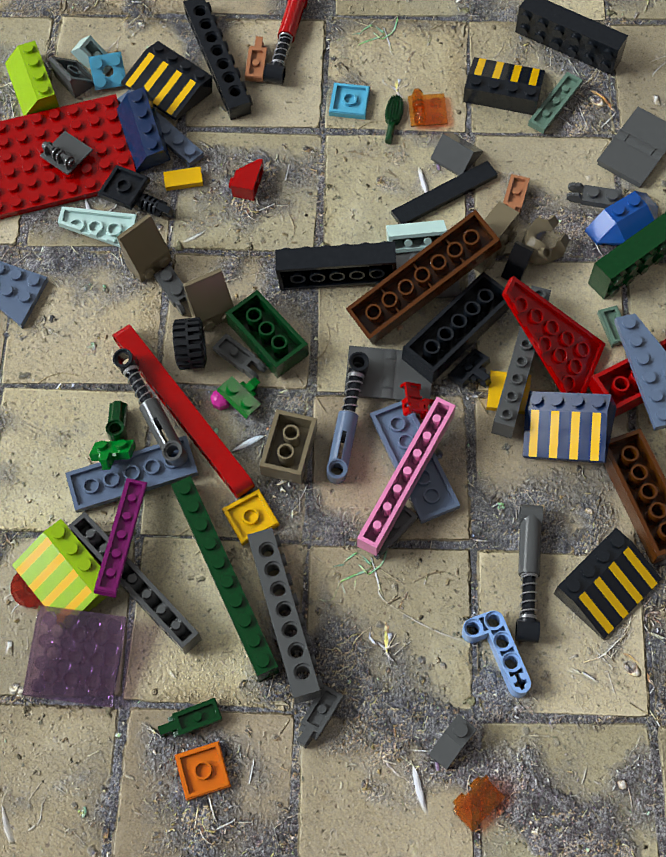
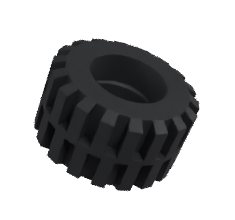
M200 317L175 319L172 328L173 346L179 370L205 368L207 355L202 320Z

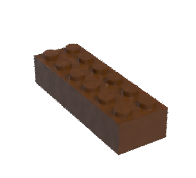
M640 428L611 438L607 460L603 464L651 564L666 560V478Z

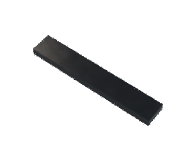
M486 161L391 210V215L398 224L412 223L496 179L498 173Z

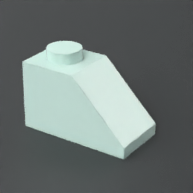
M91 35L81 39L71 51L79 62L87 68H90L88 57L107 54ZM111 66L104 67V75L112 68Z

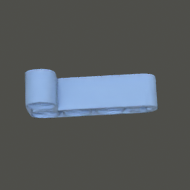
M493 610L466 620L462 629L463 639L468 643H476L487 639L510 694L516 698L524 697L531 687V680L503 615ZM495 619L499 626L491 627L487 621ZM475 627L478 633L471 635L467 632V628ZM499 639L506 641L507 647L500 648L496 641ZM505 661H514L516 668L509 669L505 665ZM517 680L519 684H524L522 690L520 687H515Z

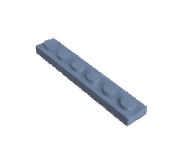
M128 90L117 99L118 103L120 104L126 94L132 91ZM156 111L167 147L189 167H192L204 157V153Z

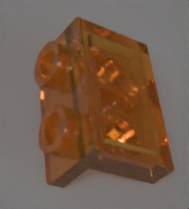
M487 775L482 779L478 776L469 785L471 790L466 795L462 792L452 802L455 805L452 812L471 832L505 799V796L489 781Z

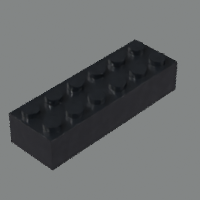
M524 0L519 7L515 32L521 36H525L610 75L613 74L621 62L628 35L548 0Z
M364 242L352 245L304 246L302 248L275 250V270L280 290L380 283L397 270L395 242Z
M482 272L403 346L402 360L430 383H433L510 309L502 296L505 288L485 272Z

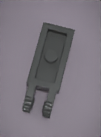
M572 182L568 184V189L572 192H569L566 198L571 202L581 203V205L607 208L621 199L622 190Z
M168 266L154 274V278L172 305L183 316L186 314V310L181 303L187 301L183 283L173 268Z
M225 334L212 347L213 351L251 379L254 377L259 379L257 373L249 368L252 364L263 373L267 370V367L256 358V355L228 334Z
M404 506L378 555H374L377 560L418 519V516L408 507Z

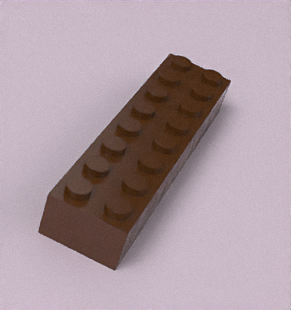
M475 209L348 306L346 310L374 345L502 247L501 241Z

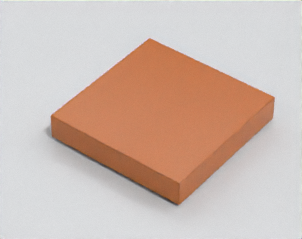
M219 741L175 755L186 801L232 787Z

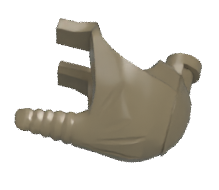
M551 215L549 219L538 217L528 228L522 243L535 249L529 263L545 265L564 255L567 244L570 241L566 233L561 235L555 247L549 248L542 242L546 231L551 232L559 223L555 215Z

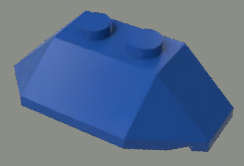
M634 191L605 208L585 229V232L596 245H620L657 219L658 206L647 193Z

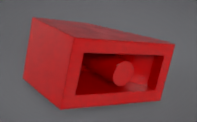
M257 159L235 171L234 177H231L229 181L232 197L255 200L264 173L263 159Z

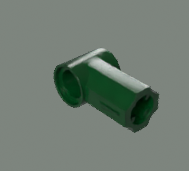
M114 401L109 405L108 423L105 428L110 441L127 440L128 437L126 432L128 404L122 401Z

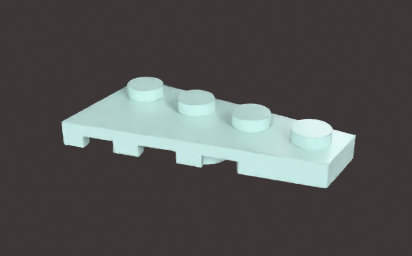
M62 206L58 225L70 231L120 247L117 236L137 223L138 218L136 214Z

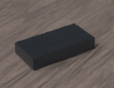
M516 241L501 277L509 280V278L515 276L521 281L535 249Z

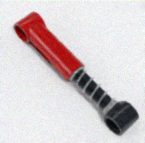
M287 0L277 35L278 43L272 61L265 66V82L283 85L286 75L284 61L287 60L286 55L289 54V44L295 40L304 8L307 7L308 0Z

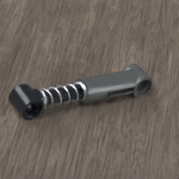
M126 348L117 350L113 355V363L128 378V384L132 385L131 389L135 391V397L139 398V409L155 437L163 457L173 466L183 465L188 459L187 450L180 442L157 398H152V392L148 391V385H145L144 378L140 376L138 359ZM126 359H129L126 364H123ZM162 429L164 430V432H165V434H166V436H167L169 442H168L167 439L165 438V436H164V434H163V432H162ZM175 450H179L175 457H171Z
M521 504L519 510L518 575L522 581L520 586L522 602L519 604L522 609L519 612V619L516 620L515 641L539 643L540 621L537 620L535 611H537L535 609V602H537L535 600V594L537 593L535 586L537 585L536 578L540 577L541 526L543 521V506Z

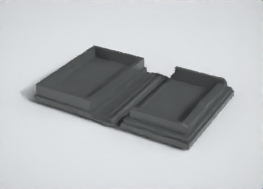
M637 107L597 159V165L640 188L666 153V121Z
M349 345L348 361L349 357L355 352H363L369 358L368 371L363 381H361L363 384L360 386L361 392H359L358 397L395 399L396 402H400L406 398L405 389L400 388V385L404 382L421 384L420 396H422V399H430L432 383L402 360V350ZM360 362L353 364L357 368L363 367V364ZM346 372L345 390H347V388H348V387L346 386V383L349 382L348 373H347V372Z

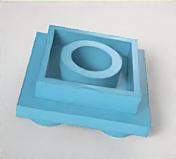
M121 51L88 57L95 91L123 86L121 81L126 74ZM106 66L113 68V74L110 77L105 76L103 73V69Z

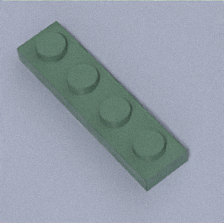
M567 72L530 118L528 126L544 134L580 88L583 80Z

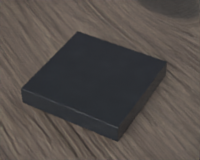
M116 165L97 194L99 198L132 210L150 183V178Z

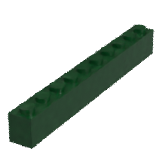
M191 476L171 484L258 681L261 682L280 673Z

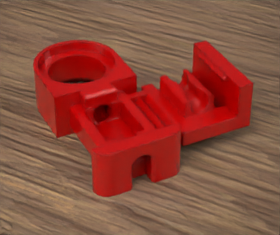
M412 382L402 383L400 388L405 389L406 398L402 399L403 415L407 416L415 413L420 414L421 419H424L429 411L428 405L432 406L435 400L422 399V396H420L421 384Z

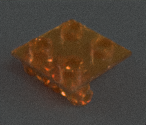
M416 88L413 90L412 96H408L411 127L448 124L444 93L423 95V92Z

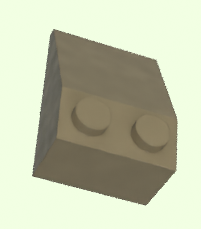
M149 214L117 236L127 268L141 283L146 279L152 278L157 271L165 268L172 261L170 251Z
M221 268L183 284L192 318L200 317L203 322L204 331H209L221 323H227L226 312L233 308L234 305Z

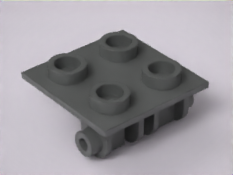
M64 131L53 143L43 142L42 148L44 152L40 157L69 175L93 149Z

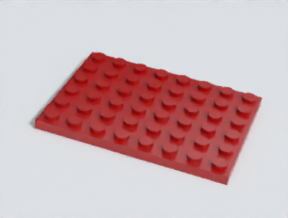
M116 94L0 121V220L96 197L116 165L136 172L117 113L119 104ZM64 131L93 149L69 175L40 157L44 152L42 148L43 142L53 143Z

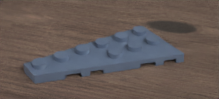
M0 261V311L23 329L49 281L48 278Z

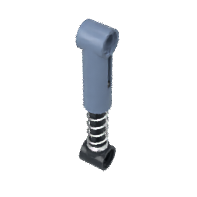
M363 352L353 353L348 361L347 373L349 382L346 383L348 388L345 390L346 397L343 399L342 411L338 412L326 470L327 479L333 484L343 483L347 477L359 417L355 411L356 407H358L357 401L360 399L358 396L359 392H361L360 386L363 384L361 381L366 376L369 367V358ZM360 362L363 364V367L357 368L353 364ZM341 443H344L342 458L339 459L338 454ZM333 468H340L342 473L335 475L331 470Z

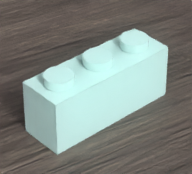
M444 220L386 225V238L389 242H395L396 253L422 251L444 234L447 228Z

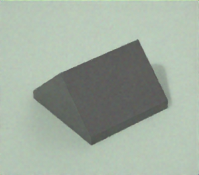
M50 56L49 61L54 76L75 98L94 87L92 75L77 60Z
M443 133L431 156V160L459 176L469 170L481 156L483 150L454 133Z

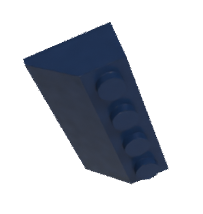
M145 87L127 93L118 106L117 113L133 158L135 170L139 173L167 162L171 158L152 97Z

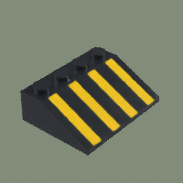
M157 41L142 53L121 81V85L130 91L145 87L152 97L154 107L176 121L212 93L213 76Z
M474 57L464 87L463 102L534 115L539 101L545 70Z
M615 528L557 586L554 595L604 640L662 578L635 544L620 530Z

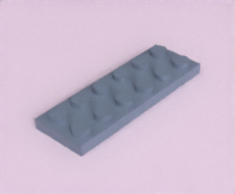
M402 401L370 413V418L395 470L421 426L415 413L407 416L403 415ZM435 453L432 455L409 497L421 524L460 508V503Z
M187 436L179 437L180 442L188 453L187 461L181 466L171 465L163 457L162 451L157 444L134 451L131 459L115 460L110 470H102L101 463L99 462L65 473L76 513L120 500L126 478L147 482L146 491L178 482L189 476L199 475ZM175 450L171 457H175L179 450Z

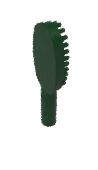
M397 94L396 96H391L385 110V122L388 124L385 138L386 144L392 143L395 126L400 123L404 112L402 97Z

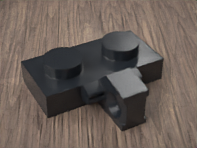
M474 349L447 374L448 379L461 388H464L470 382L473 384L478 382L481 386L488 387L491 381L485 367L491 363L490 357Z

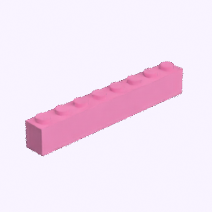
M436 397L357 537V547L375 556L378 555L455 414L456 405Z

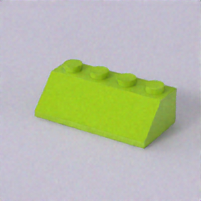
M35 40L18 45L5 62L23 115L58 108L59 104Z

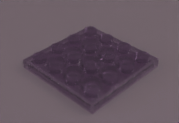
M39 605L22 695L112 708L128 617Z

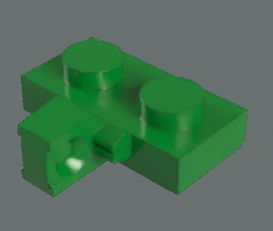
M231 376L217 389V392L245 419L261 405L254 398L256 395L254 390L260 383L256 377L246 384L244 381L239 383Z
M124 439L95 442L89 456L91 461H99L101 463L102 470H110L115 460L131 459L136 444L134 440Z

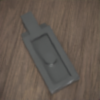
M325 684L323 685L324 688L320 690L321 697L315 698L300 722L299 731L302 733L297 742L305 749L312 741V738L317 741L319 736L322 735L344 699V695Z

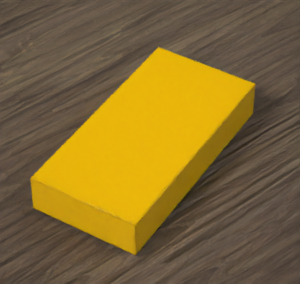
M201 167L163 172L166 191L203 186Z

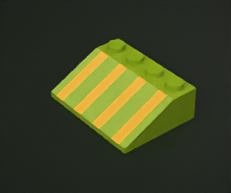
M62 519L46 529L12 564L64 631L108 597L94 593L101 566Z

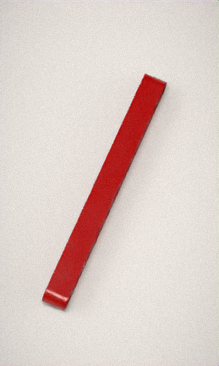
M128 324L114 333L112 337L120 349L126 348L130 350L138 359L140 375L233 495L238 499L254 488L255 484L132 326Z

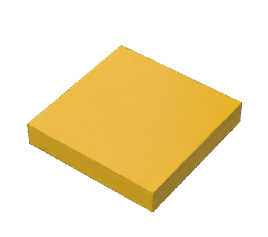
M490 371L491 384L488 388L486 410L497 411L507 372ZM528 375L518 414H525L531 385V375Z
M259 489L222 508V512L242 546L249 543L248 534L269 528L275 529L280 526Z

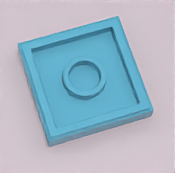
M334 82L329 116L365 120L370 86Z

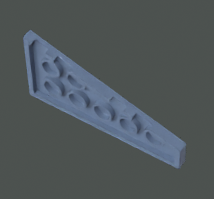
M636 314L616 317L614 323L654 431L666 428V351Z

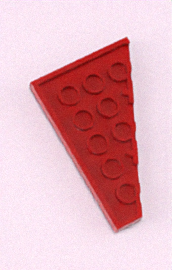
M515 276L509 278L502 296L560 392L586 393L606 343Z

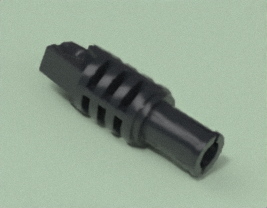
M142 194L135 204L140 210L157 217L162 215L172 218L174 214L173 209L167 206V202L148 194Z

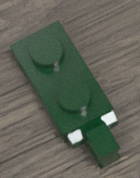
M212 698L173 713L171 717H168L169 722L158 726V730L162 738L172 734L174 738L182 737L221 722L223 719L216 699Z

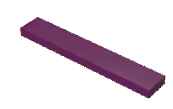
M126 478L95 584V594L113 598L117 596L147 489V482Z

